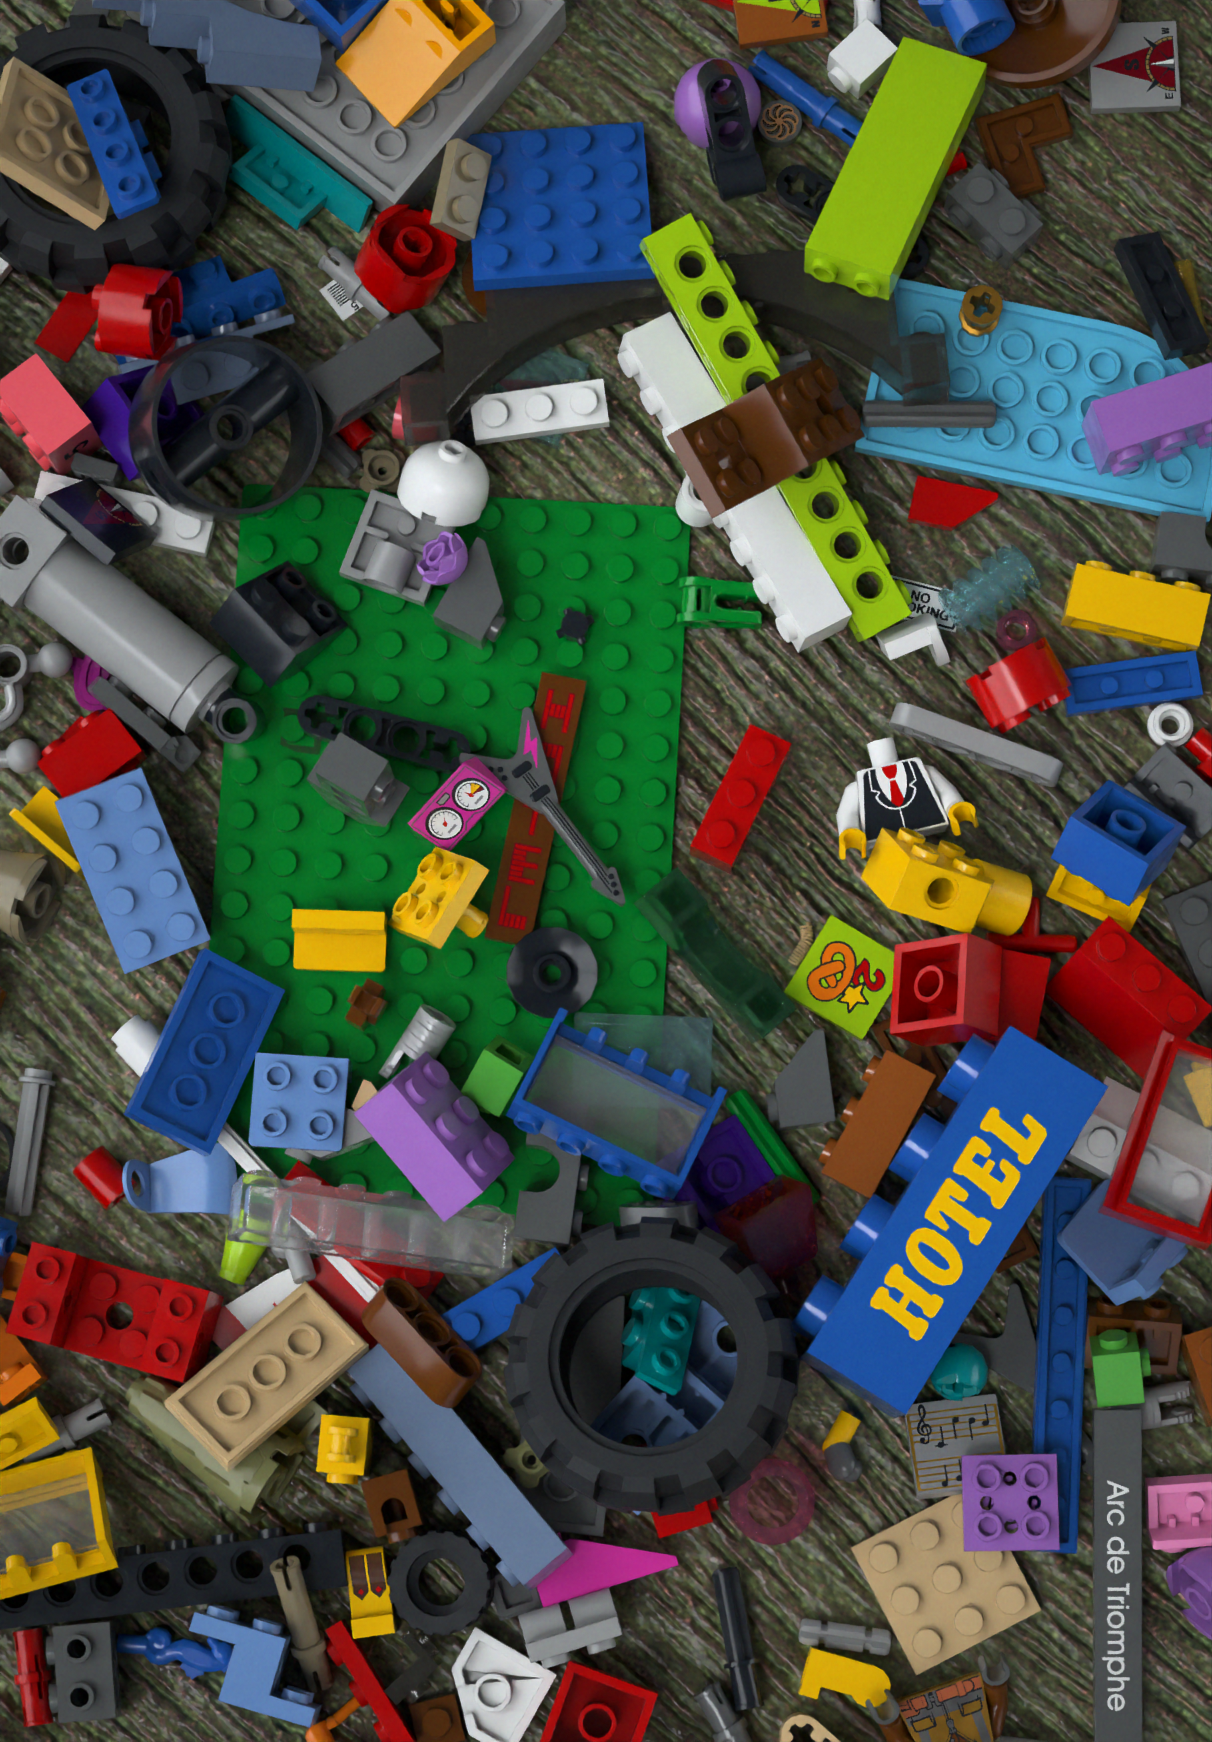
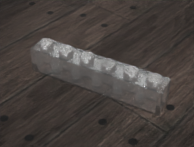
M251 1170L247 1174L243 1173L232 1186L228 1241L491 1280H499L512 1268L515 1215L501 1213L500 1208L497 1206L482 1204L476 1205L473 1208L463 1207L447 1221L443 1222L427 1201L411 1199V1195L403 1191H387L384 1194L366 1192L364 1186L357 1184H342L338 1188L321 1185L320 1180L312 1177H297L291 1181L275 1178L276 1175L273 1172L266 1170Z

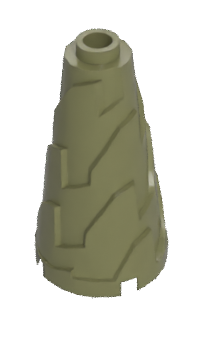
M153 1374L147 1378L139 1376L126 1393L125 1399L130 1402L128 1410L149 1427L156 1438L168 1447L172 1454L186 1468L202 1480L241 1519L249 1524L259 1522L267 1512L258 1506L264 1499L274 1505L278 1502L302 1462L304 1456L299 1453L305 1450L304 1445L293 1437H289L277 1430L231 1471L227 1472L165 1407V1400L179 1388Z

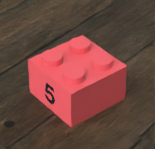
M37 353L0 380L1 417L17 437L23 433L26 434L21 439L44 472L52 467L57 475L64 476L72 470L71 464L75 452L90 456L103 446L92 422Z

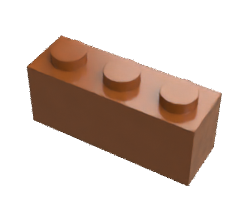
M886 1050L882 1059L875 1055L871 1059L862 1077L863 1081L869 1083L861 1099L854 1096L851 1097L840 1118V1121L847 1124L839 1140L833 1137L829 1138L818 1159L819 1162L825 1165L821 1172L822 1175L868 1200L873 1193H876L888 1167L936 1080V1075L889 1050Z

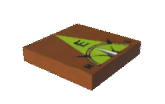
M732 0L740 50L828 38L823 0Z

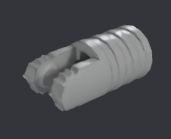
M422 1004L378 1074L389 1079L399 1068L400 1061L405 1054L416 1060L427 1051L433 1060H436L456 1028L454 1021L439 1010Z
M1186 1380L1143 1387L1145 1403L1106 1407L1141 1409L1142 1430L1190 1423L1195 1420L1194 1409L1187 1406L1163 1409L1159 1407L1161 1402L1190 1396V1392H1192L1191 1382Z

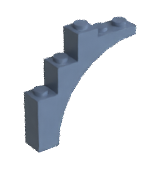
M92 0L93 8L140 12L141 26H148L149 45L197 49L198 63L205 64L206 83L314 92L322 61L319 31L316 26L277 20L248 11L226 0Z

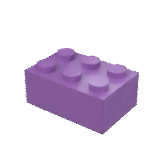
M1212 362L1091 401L1081 426L1099 475L1112 472L1114 477L1122 476L1138 469L1139 462L1155 458L1157 463L1165 462L1181 455L1182 448L1198 444L1199 449L1211 447Z
M427 1051L388 1081L353 1113L443 1222L447 1221L483 1193L515 1159L509 1151V1146L500 1134L493 1132L479 1115V1110L470 1098L463 1096L449 1079V1074L445 1067L438 1061L433 1060Z

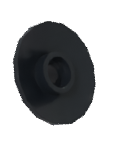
M561 927L540 928L526 934L513 947L506 965L507 985L514 1000L527 1012L542 1018H555L560 1007L568 1011L566 1016L579 1011L591 998L598 981L597 961L590 946L578 934ZM555 966L560 970L561 977L557 982L550 983L544 979L543 971L547 967Z

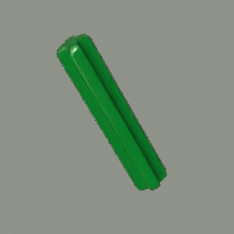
M738 1090L728 1097L725 1102L727 1108L732 1115L736 1114L775 1176L777 1177L782 1174L784 1180L782 1187L797 1209L805 1211L816 1204L820 1199L818 1192L747 1090Z

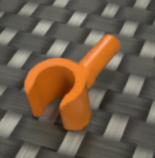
M352 1697L332 1716L310 1727L305 1735L306 1741L336 1742L330 1729L341 1724L360 1707L356 1698Z

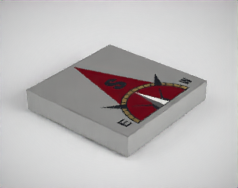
M1176 21L1117 24L1104 50L1088 65L1090 114L1180 110L1181 97Z

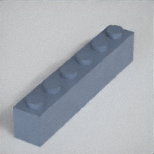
M377 1344L347 1370L356 1381L349 1387L354 1395L367 1409L374 1404L384 1415V1418L378 1422L395 1444L402 1439L414 1452L407 1458L425 1480L432 1474L443 1488L436 1493L453 1515L462 1510L472 1523L466 1531L483 1551L490 1546L502 1559L496 1567L513 1588L521 1582L525 1588L532 1591L574 1555L454 1409L441 1407L429 1399L380 1344Z

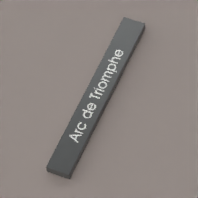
M1092 1408L1093 1742H1142V1410L1139 1408Z

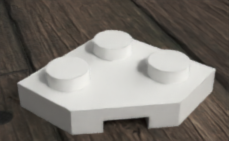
M477 1627L474 1628L452 1667L468 1734L480 1742H519L557 1675L548 1668L543 1669L542 1665L537 1662L530 1663L529 1657Z

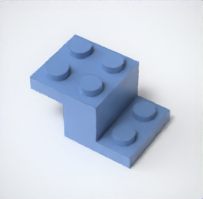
M219 1604L209 1605L207 1610L194 1612L189 1631L235 1644L218 1701L309 1728L318 1722L323 1704L312 1701L315 1693L287 1685V1688H283L282 1692L278 1691L290 1651L291 1635L283 1633L285 1624L263 1617L254 1618L253 1624L238 1620L241 1611Z

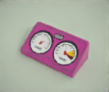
M474 757L459 766L408 824L414 831L441 849L451 851L508 789L477 757Z

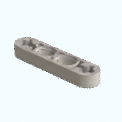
M896 703L889 722L891 728L907 736L1040 785L1055 787L1063 768V763L1052 756L911 704Z

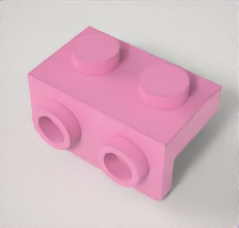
M1212 1474L1145 1478L1146 1529L1152 1548L1169 1553H1178L1185 1551L1187 1548L1212 1546Z

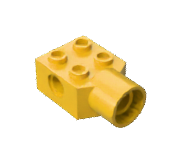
M882 827L861 878L888 909L970 934L977 926L1010 936L1021 927L1027 916L1032 899V883L1029 876L980 859L972 860L965 856L966 851L951 842L941 840L939 845L926 842V838L914 830L900 827L899 831L895 832Z

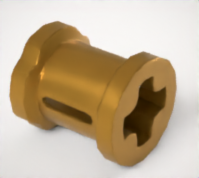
M978 285L969 289L963 297L958 315L961 327L967 334L974 337L990 334L997 327L1003 307L1002 298L995 289L986 285ZM980 305L988 308L987 312H984L981 317L973 314L974 310H977Z

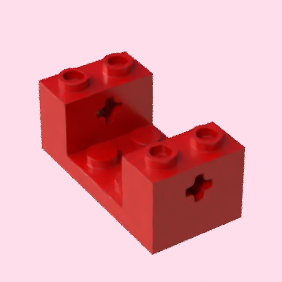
M32 1241L5 1332L186 1383L204 1368L224 1296L169 1279L164 1280L89 1259L76 1253ZM127 1303L132 1308L133 1320L127 1328L117 1330L110 1321L111 1311L116 1305Z

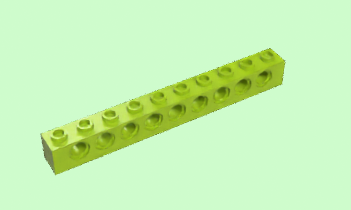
M689 213L643 238L639 247L726 405H729L748 393L745 386L748 377L759 376L768 382L781 376L776 368L780 364V360L772 344L768 340L762 342L753 327L758 324V320L750 304L746 300L740 302L731 286L736 284V280L731 269L724 260L718 262L709 246L713 245L714 241L707 226L702 220L695 222L692 214ZM686 256L696 258L702 266L701 276L697 278L684 276L679 269V260ZM707 296H714L720 299L724 306L723 316L720 318L706 316L701 308L702 299ZM729 336L741 338L746 345L745 356L739 359L728 356L723 347L724 339ZM824 458L812 464V473L809 478L800 479L793 475L776 485V488L850 609L852 615L848 625L859 643L911 615L912 613L908 605L912 603V598L904 583L900 579L894 581L886 567L890 563V559L878 539L872 542L864 528V525L868 524V519L863 508L856 499L850 502L842 486L846 484V479L835 460L828 462ZM816 495H825L833 502L834 512L829 519H822L813 512L812 501ZM838 535H848L854 540L856 551L851 559L842 558L836 553L834 541ZM861 574H868L877 582L878 590L872 599L862 597L857 591L856 582Z

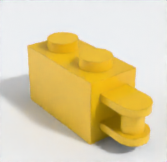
M321 1414L316 1472L327 1473L326 1482L358 1485L359 1476H370L375 1420Z

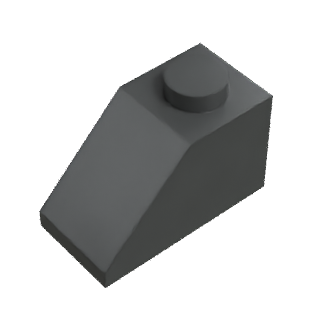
M477 537L468 552V563L465 570L457 580L449 585L433 614V619L436 626L483 650L488 640L495 642L504 629L507 618L502 616L504 613L503 600L486 542Z
M824 1029L813 1031L774 1081V1093L766 1094L769 1122L777 1121L779 1132L834 1125L836 1121Z

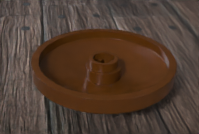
M1004 0L1015 22L1012 34L994 49L982 54L966 57L987 63L986 80L1000 86L1016 89H1035L1057 84L1082 71L1104 50L1118 24L1122 0ZM950 36V39H951V41H952L954 47L956 48V46H955V44H954V42H953V40H952V38H951V36Z

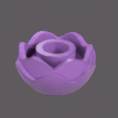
M446 531L440 532L438 539L427 542L423 547V559L416 566L419 573L423 576L422 580L432 585H445L457 580L468 563L467 547L457 533L452 535Z

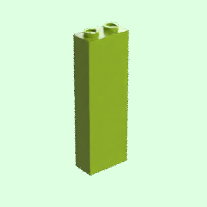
M903 36L805 246L804 272L812 274L816 279L823 282H835L853 288L861 295L867 297L876 296L889 301L985 90L987 63Z

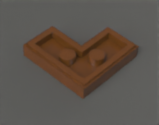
M1060 93L982 116L974 121L989 169L997 170L1009 184L1008 190L1018 200L1042 193L1046 188L1033 150L1073 137V130Z

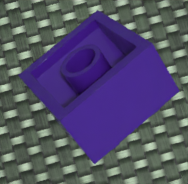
M154 365L106 378L81 407V410L92 422L99 438L129 481L141 478L134 465L128 443L129 412L138 387ZM170 378L162 391L157 411V433L160 447L164 446L204 414L196 400L180 405L177 404Z

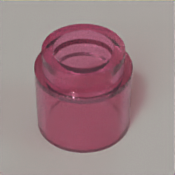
M764 1459L750 1473L752 1479L728 1495V1508L733 1523L743 1535L758 1543L778 1545L795 1539L806 1529L814 1512V1492L806 1475L795 1465L780 1459ZM773 1475L784 1478L793 1486L797 1494L798 1506L796 1513L788 1523L781 1527L767 1528L759 1525L753 1520L747 1509L749 1489L758 1479L765 1476Z

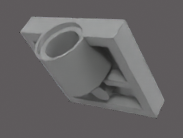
M371 489L339 574L341 577L425 607L433 585L422 580L423 576L416 567L417 563L423 559V547L427 542L438 539L439 533L442 531L453 535L456 526L436 525L437 517L424 512L420 519L404 508L398 498Z

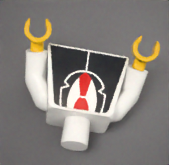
M884 738L867 744L872 768L858 771L855 776V782L845 787L836 814L839 832V858L845 860L846 850L849 848L858 849L861 852V859L866 858V850L873 849L882 827L898 832L900 827L914 830L923 836L945 832L949 824L948 817L953 834L959 836L961 835L960 822L970 821L974 824L975 828L979 826L975 807L971 803L965 802L956 787L936 768L923 765L919 757L899 761L893 738Z

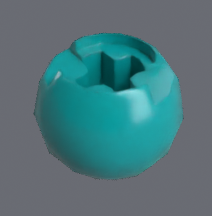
M955 1343V1347H948L931 1373L930 1378L934 1389L944 1398L953 1401H963V1397L978 1395L987 1383L989 1372L981 1352L972 1345Z

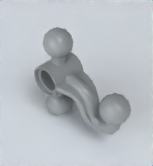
M51 642L44 645L38 654L26 655L19 647L12 644L0 645V664L5 658L10 656L18 657L21 662L20 670L15 676L10 678L0 676V686L4 688L6 705L0 711V732L10 727L19 719L24 704L22 688L30 682L33 672L41 671L48 677L58 678L70 670L73 657L66 645L59 642ZM17 739L8 746L7 750H0V768H10L18 774L33 772L38 767L37 762L41 760L39 746L30 739Z

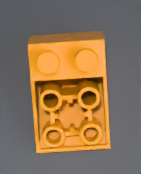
M389 0L336 61L335 65L390 125L397 129L496 43L495 24L473 0Z

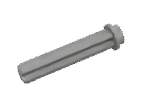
M25 1068L24 1077H19V1082L23 1083L4 1208L5 1213L25 1217L30 1216L32 1213L50 1087H55L56 1082L52 1081L53 1072Z

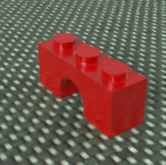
M752 724L749 725L690 845L689 855L731 874L750 835L755 819L790 754L792 743Z

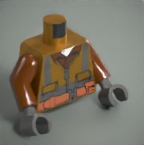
M1000 1652V1663L995 1667H987L984 1655L978 1657L981 1674L978 1671H974L897 1699L894 1698L889 1689H885L884 1693L888 1698L883 1706L874 1707L870 1699H867L865 1702L866 1707L873 1719L879 1724L887 1742H993L1003 1733L1009 1706L1007 1679L1010 1676V1669L1006 1656L1003 1652Z

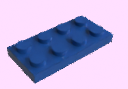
M206 948L200 950L123 1115L203 1156L210 1155L285 990Z

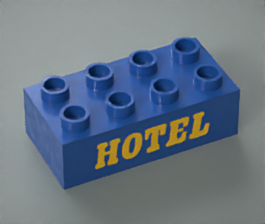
M1012 1026L1008 1027L995 1045L973 1033L936 1090L956 1102V1108L945 1125L923 1113L888 1167V1170L909 1182L896 1204L893 1206L873 1193L838 1247L859 1260L848 1281L842 1287L823 1274L793 1319L794 1331L810 1340L799 1359L893 1419L906 1415L1108 1089V1086Z

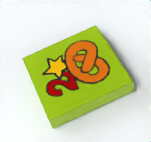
M830 915L783 994L862 1042L892 992L894 952L833 915Z

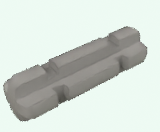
M805 1618L800 1623L798 1638L799 1642L806 1645L818 1646L819 1643H824V1647L855 1652H863V1649L869 1650V1654L885 1656L889 1654L892 1635L890 1631L885 1629L872 1628L871 1631H867L864 1626L829 1621L825 1625L821 1624V1620Z

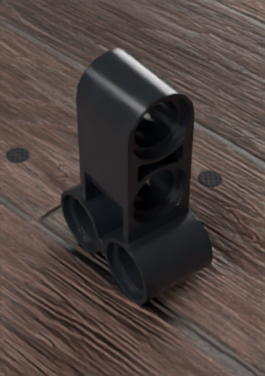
M713 59L706 62L700 68L697 75V86L709 144L706 147V156L712 182L715 187L717 186L722 202L765 193L767 187L760 156L755 150L743 84L734 67L728 61ZM721 79L731 80L726 90L720 93L711 92V88L716 81ZM731 121L738 122L736 129L732 133L724 135L718 133L725 123Z

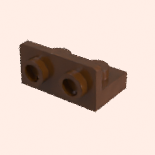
M1106 1294L1100 1295L1098 1298H1087L1084 1368H1092L1089 1336H1099L1104 1331L1119 1329L1127 1333L1136 1332L1139 1349L1148 1348L1151 1373L1176 1375L1182 1332L1179 1306L1159 1298H1150L1144 1302L1127 1301L1118 1306Z

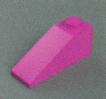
M556 1533L562 1540L561 1533ZM572 1538L563 1542L574 1555L537 1585V1589L544 1608L678 1566L679 1564L675 1555Z

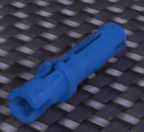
M765 50L760 51L752 61L756 65H750L748 68L753 77L813 119V126L819 130L827 129L852 148L863 122L839 106L840 100L835 96H825L768 55Z

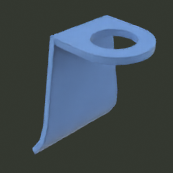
M216 1143L212 1153L208 1156H203L193 1150H189L151 1164L138 1159L128 1160L123 1168L122 1183L128 1202L133 1207L147 1213L229 1215L236 1200L237 1172L234 1158L220 1143ZM133 1171H136L141 1183L139 1196L135 1194L132 1187L131 1178Z

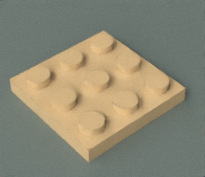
M13 57L4 66L0 80V172L68 213L71 217L96 230L106 219L110 200L68 91L16 57Z
M962 1494L948 1496L850 1547L915 1675L940 1664L1041 1611L1011 1551L964 1552ZM982 1497L980 1500L981 1508H983L984 1510H989L988 1506H983L982 1503L984 1498Z

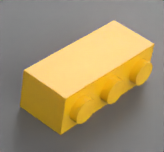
M1086 561L1085 565L1077 563L1072 573L1061 625L1179 653L1197 651L1202 637L1211 594L1200 592L1201 587L1193 583L1176 581L1174 585L1156 582V576L1150 573L1131 571L1129 575L1113 572L1112 566L1106 563Z

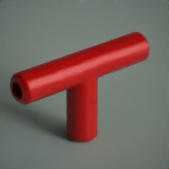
M1033 896L1027 916L1022 923V933H1014L1010 936L999 933H986L984 937L985 940L1002 946V949L1016 952L1074 953L1077 950V937L1075 935L1040 934V899Z

